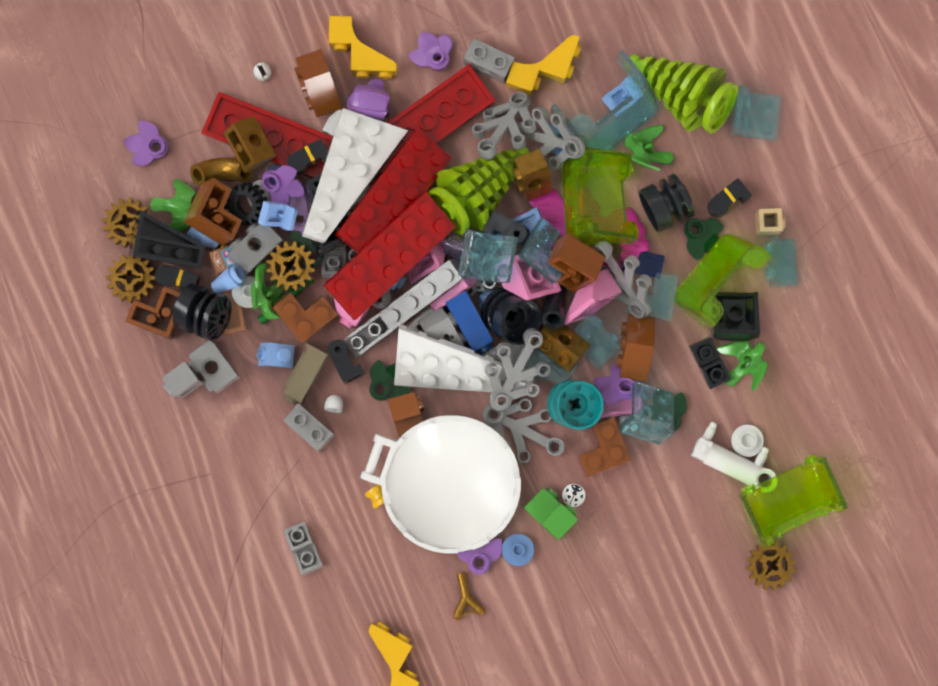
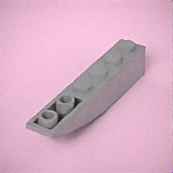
M457 258L448 260L344 338V342L353 355L358 358L397 331L399 324L405 325L461 280L469 277V275Z

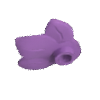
M422 32L418 38L419 49L409 53L411 61L419 67L429 66L436 71L444 70L450 62L448 54L453 47L451 38L448 34H443L437 38L432 33ZM437 57H442L439 61L434 60Z
M139 121V134L129 136L123 140L128 150L135 153L132 163L138 166H146L154 158L164 157L169 148L167 141L159 136L158 128L147 121ZM160 144L161 149L154 151V145Z
M283 165L277 170L270 169L263 174L262 185L267 191H270V198L273 202H283L289 205L290 197H300L305 194L303 184L295 178L297 169L294 167ZM271 177L275 178L277 183H274Z
M616 364L611 366V376L597 377L593 380L595 387L601 392L603 403L614 404L621 399H633L638 392L637 384L632 379L619 378L620 368H616Z
M494 539L482 547L458 552L457 555L460 560L468 563V567L473 573L484 574L489 570L491 562L500 557L502 541L501 539ZM476 559H483L484 565L477 567L475 565Z

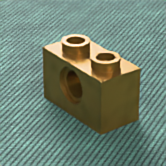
M255 116L233 123L223 133L245 173L267 165L276 156L272 145L267 140Z
M540 149L514 159L516 168L513 169V173L517 180L515 184L519 194H524L527 201L553 192L549 167Z
M564 324L561 328L555 330L544 327L540 332L543 336V342L538 348L566 371L570 372L583 358L591 344Z

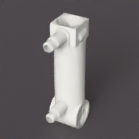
M710 422L703 437L698 438L690 456L753 487L757 491L765 492L772 490L776 486L777 477L771 469L763 467L769 449L763 447L755 462H752L713 443L711 439L717 424ZM761 474H766L769 477V484L765 487L761 486L758 481Z

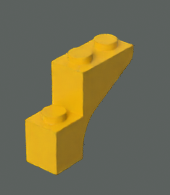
M329 16V46L337 52H345L347 48L351 49L352 75H356V78L367 79L370 75L379 76L380 79H391L392 76H397V66L393 60L366 46L357 39L353 31L352 16Z
M576 35L569 36L538 63L521 64L513 61L505 87L525 92L531 96L532 91H537L542 78L538 77V75L564 84L565 79H570L575 67L571 65L573 57L578 58L582 47L581 44H578L580 37Z
M379 621L377 625L372 623L368 632L390 667L392 675L390 686H418L420 681L416 679L417 674L406 668L404 672L400 670L413 646L409 643L411 639L401 633H398L397 636L389 632L390 627Z

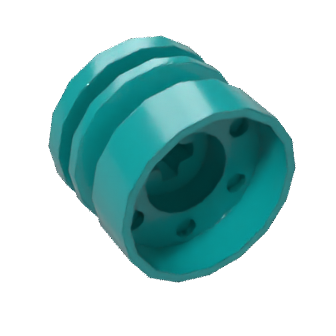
M564 380L557 383L550 390L547 397V410L550 417L559 425L575 430L587 429L594 426L600 419L603 412V398L600 391L588 382ZM570 400H573L574 408L571 407Z

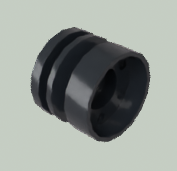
M676 174L669 175L668 182L664 178L660 180L661 191L654 184L638 191L643 209L653 228L658 233L673 226L672 215L679 223L684 221V215L687 219L695 216L691 197Z
M194 283L188 284L181 291L174 305L173 324L180 330L191 334L195 333V335L209 341H215L223 334L229 323L232 312L231 299L216 291L210 292L207 288Z
M503 287L492 291L484 300L481 308V319L486 328L511 345L524 344V332L530 328L539 330L541 326L542 314L539 306L531 300H524Z

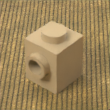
M782 208L758 209L756 211V236L779 235L785 229L786 220L785 215H782Z

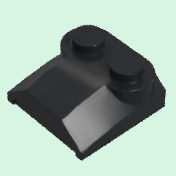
M712 291L711 332L713 337L722 341H749L758 338L760 335L758 292L732 293Z

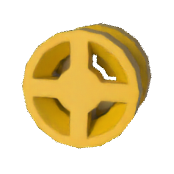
M376 485L365 493V496L371 499L374 509L384 504L381 485Z

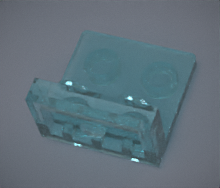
M739 86L738 96L734 105L731 136L775 141L777 139L781 96L748 92L749 87Z
M466 230L458 276L477 281L509 283L518 238L514 236L488 235L474 230Z
M772 236L766 242V245H763V257L768 261V268H765L766 282L769 281L770 287L798 285L795 240H778L777 236Z
M588 314L573 331L591 344L584 356L599 369L621 348L619 345L620 340L614 333L610 332L608 334L602 328L604 323L596 315L592 317Z
M635 381L632 384V415L620 424V433L658 445L674 434V394Z

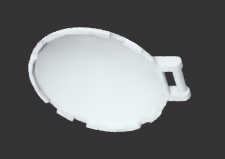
M444 415L418 423L406 431L398 440L375 434L373 439L375 443L366 469L362 471L360 478L382 486L383 500L390 519L411 542L427 550L439 553H458L471 549L474 550L489 543L491 539L505 529L512 519L520 498V471L510 446L490 426L466 416ZM383 445L390 447L380 476L374 474Z

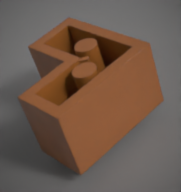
M321 49L295 58L298 67H295L294 70L302 92L307 91L309 95L305 97L309 111L314 109L316 117H320L342 109Z
M215 178L202 183L184 223L220 245L234 240L242 220L223 209L232 189Z
M566 234L556 240L547 263L559 270L555 281L570 291L575 292L597 280L605 256L598 253V250L582 243L576 236Z
M163 287L155 308L133 300L125 322L172 340L177 329L173 324V310L180 292Z
M290 292L272 305L273 309L301 343L338 315L322 295L305 309L302 308Z
M628 314L627 323L622 322L620 336L624 337H621L620 350L623 352L622 355L618 354L616 368H620L619 378L647 381L654 350L656 317L647 316L639 319L632 314Z
M415 392L387 399L399 438L413 426L425 421L422 420L420 411H424L421 396L416 397Z
M614 417L591 427L599 448L578 456L585 477L631 461Z

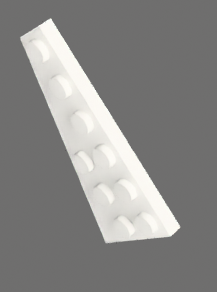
M344 108L342 109L302 234L303 237L321 243L326 242L408 130Z
M399 324L394 385L492 393L493 388L489 377L485 373V367L489 363H495L500 370L498 378L501 386H503L506 375L502 363L495 361L494 357L488 355L484 357L475 354L472 349L444 339H433L428 337L427 333L421 331L417 333L408 330L407 326ZM491 368L488 373H495L496 368ZM534 377L515 383L512 390L525 386L527 382L533 381ZM532 386L528 389L529 392H532Z

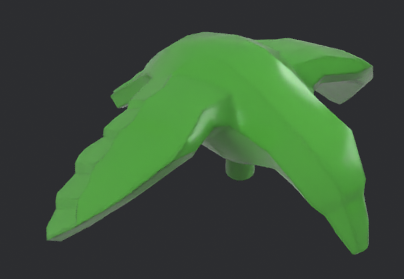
M663 124L645 128L634 135L630 133L625 137V145L633 153L631 159L634 162L656 171H661V169L651 165L649 162L666 165L672 164L674 156L671 152H658L652 149L654 144L651 142L663 131Z
M174 179L173 184L176 189L174 198L164 199L155 197L152 199L150 206L153 212H171L173 220L169 227L182 232L189 227V225L184 223V220L196 193L188 184Z
M260 262L256 267L254 284H251L252 286L250 287L252 306L254 310L259 307L267 319H279L280 316L275 313L272 305L282 296L285 285L277 287L278 280H276L273 285L266 286L264 277L267 265Z
M738 341L717 347L716 350L721 354L733 355L739 360L736 368L728 372L731 380L725 382L726 385L735 386L742 377L751 373L753 375L751 388L753 391L757 389L768 368V363L761 359L766 349L763 342H758L753 349L748 341Z

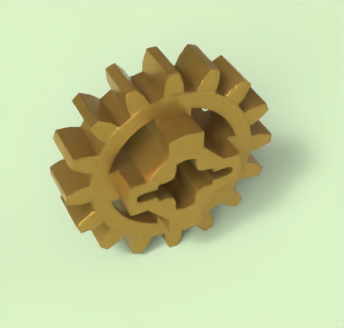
M120 198L119 205L112 202L111 206L113 209L111 211L105 210L109 216L108 218H102V221L107 223L103 230L105 232L110 231L106 236L109 240L115 237V245L122 242V246L127 248L128 243L132 241L136 214H131L128 208L137 211L142 210L145 213L148 211V208L146 206L140 208L141 202L139 200L133 204L132 198H128L127 203ZM119 212V216L114 220L115 215ZM127 218L133 221L129 223L130 227L128 228L123 225L126 223ZM115 231H123L127 237H121Z
M288 241L284 242V248L277 245V253H269L273 259L266 261V263L271 264V268L266 271L273 273L270 280H278L276 286L281 287L284 284L287 291L290 290L291 286H293L295 291L299 290V284L306 287L305 280L312 281L313 277L310 273L317 270L312 268V264L316 263V260L310 259L313 252H305L306 245L304 244L298 248V242L296 241L293 242L292 246H290ZM287 251H295L292 254V256L289 257L282 255ZM303 257L306 262V269H304L302 266L301 261ZM295 260L294 266L296 267V270H290L288 272L289 266L287 265V262H293ZM277 263H279L281 267L280 274L277 270ZM293 275L301 277L296 281H288Z
M120 255L121 261L113 260L114 268H107L111 272V275L105 276V279L111 281L107 288L115 289L112 295L116 297L120 294L119 300L122 302L126 298H128L129 303H133L134 298L141 302L143 294L147 297L150 296L147 292L148 289H155L151 284V281H156L155 276H151L155 269L153 267L148 268L151 263L149 260L142 262L143 258L135 259V257L129 256L126 259L124 255ZM136 264L144 269L145 274L137 271ZM124 265H126L125 269L121 273H118V271ZM131 273L135 277H138L136 279H133L132 283L123 278L130 277ZM117 283L124 284L126 292H123ZM141 284H144V286L139 291H137V288Z
M766 540L764 547L757 543L758 550L750 549L749 552L753 556L752 558H746V561L750 562V566H747L745 570L752 572L748 578H756L755 586L763 583V590H767L769 585H771L773 591L777 590L778 584L782 588L786 587L784 581L791 582L792 578L789 574L796 573V570L791 568V565L796 564V561L790 560L794 553H786L787 545L779 547V541H774L771 546L770 541ZM766 550H775L771 556L762 554ZM783 558L786 563L785 570L782 568L781 560ZM774 560L775 570H767L768 565L766 562ZM756 561L760 563L759 573L756 570ZM770 575H776L779 577V579L775 581L766 580L770 577Z

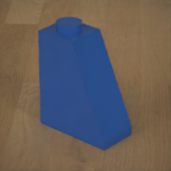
M464 291L445 302L446 309L449 313L451 312L457 322L458 329L464 335L470 349L474 350V353L479 352L480 355L491 349L490 344L494 340L467 292Z

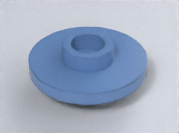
M513 534L503 542L502 555L509 564L522 566L532 559L534 546L527 536Z

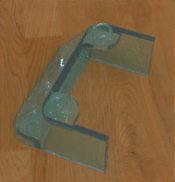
M624 50L619 52L616 61L628 74L624 80V88L630 96L597 123H594L585 114L576 115L570 121L566 117L565 124L573 136H578L582 139L585 145L584 156L591 161L603 158L623 142L628 134H633L653 118L659 109L658 101L647 79ZM556 104L551 106V115L562 112Z

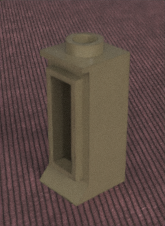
M306 342L307 352L303 351L284 386L286 390L281 391L285 395L284 400L295 406L297 402L304 403L329 357L328 354Z

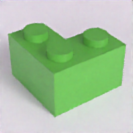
M542 488L524 509L556 540H560L578 521L575 517L577 512L568 503L565 505L560 504L557 501L559 496L551 488L547 491Z

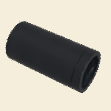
M561 284L559 286L562 291L544 296L542 324L552 330L561 328L565 323L568 291Z

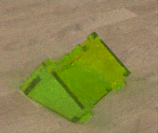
M585 147L582 157L577 159L568 158L564 161L562 166V187L566 234L576 236L587 246H594L600 241H607L611 245L631 244L638 240L639 230L636 223L626 221L623 181L633 172L631 154Z
M725 234L719 238L679 286L674 294V301L679 308L703 328L714 327L723 315V307L714 298L715 295L737 269L744 265L752 269L762 268L772 255L761 246L735 234Z
M812 454L804 458L805 462L756 486L749 484L741 489L742 493L739 494V498L757 544L765 548L775 543L773 540L774 536L780 538L783 533L821 515H829L828 512L835 509L839 513L848 508L826 457Z

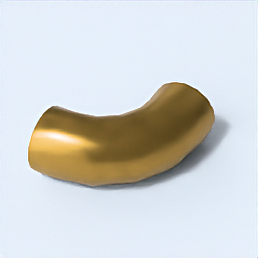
M234 157L208 159L193 164L190 168L191 178L198 186H201L202 183L211 178H215L218 181L234 180L246 183L251 180L254 174V170L245 173L238 159Z

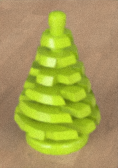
M636 54L630 56L628 59L629 67L639 71L637 75L642 81L648 80L646 82L647 87L651 91H655V96L659 101L663 99L664 106L670 113L672 112V115L678 122H681L686 131H694L702 126L706 132L710 134L715 133L729 117L736 103L738 86L733 82L725 83L726 71H723L725 68L709 67L710 65L706 64L697 65L695 64L696 62L684 63L679 60L670 62L669 59L663 57L656 60V57L647 56L644 59Z
M526 146L514 151L511 149L501 151V153H496L495 157L490 160L479 158L476 161H470L437 173V187L432 188L428 195L456 226L451 233L458 236L464 235L469 227L474 230L479 229L483 231L493 210H496V207H498L503 196L508 191V185H511L515 179L513 169L516 168L514 159L529 153Z

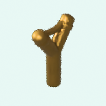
M466 572L457 573L461 598L454 610L453 618L460 620L462 616L469 613L483 615L485 609L470 595ZM467 604L474 610L464 612Z

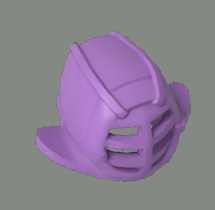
M373 79L367 85L356 86L347 100L348 110L382 122L386 115H390L391 110L389 107L390 96L384 90V83L380 79Z

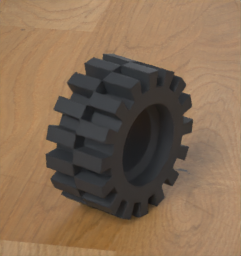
M243 183L231 188L232 191L224 209L228 208V212L241 219L240 225L248 226L258 222L263 201L268 200L267 196H262L265 193L263 189L258 191L260 186L257 184L253 186V183ZM242 196H247L252 202V211L250 213L244 212L240 206V198Z

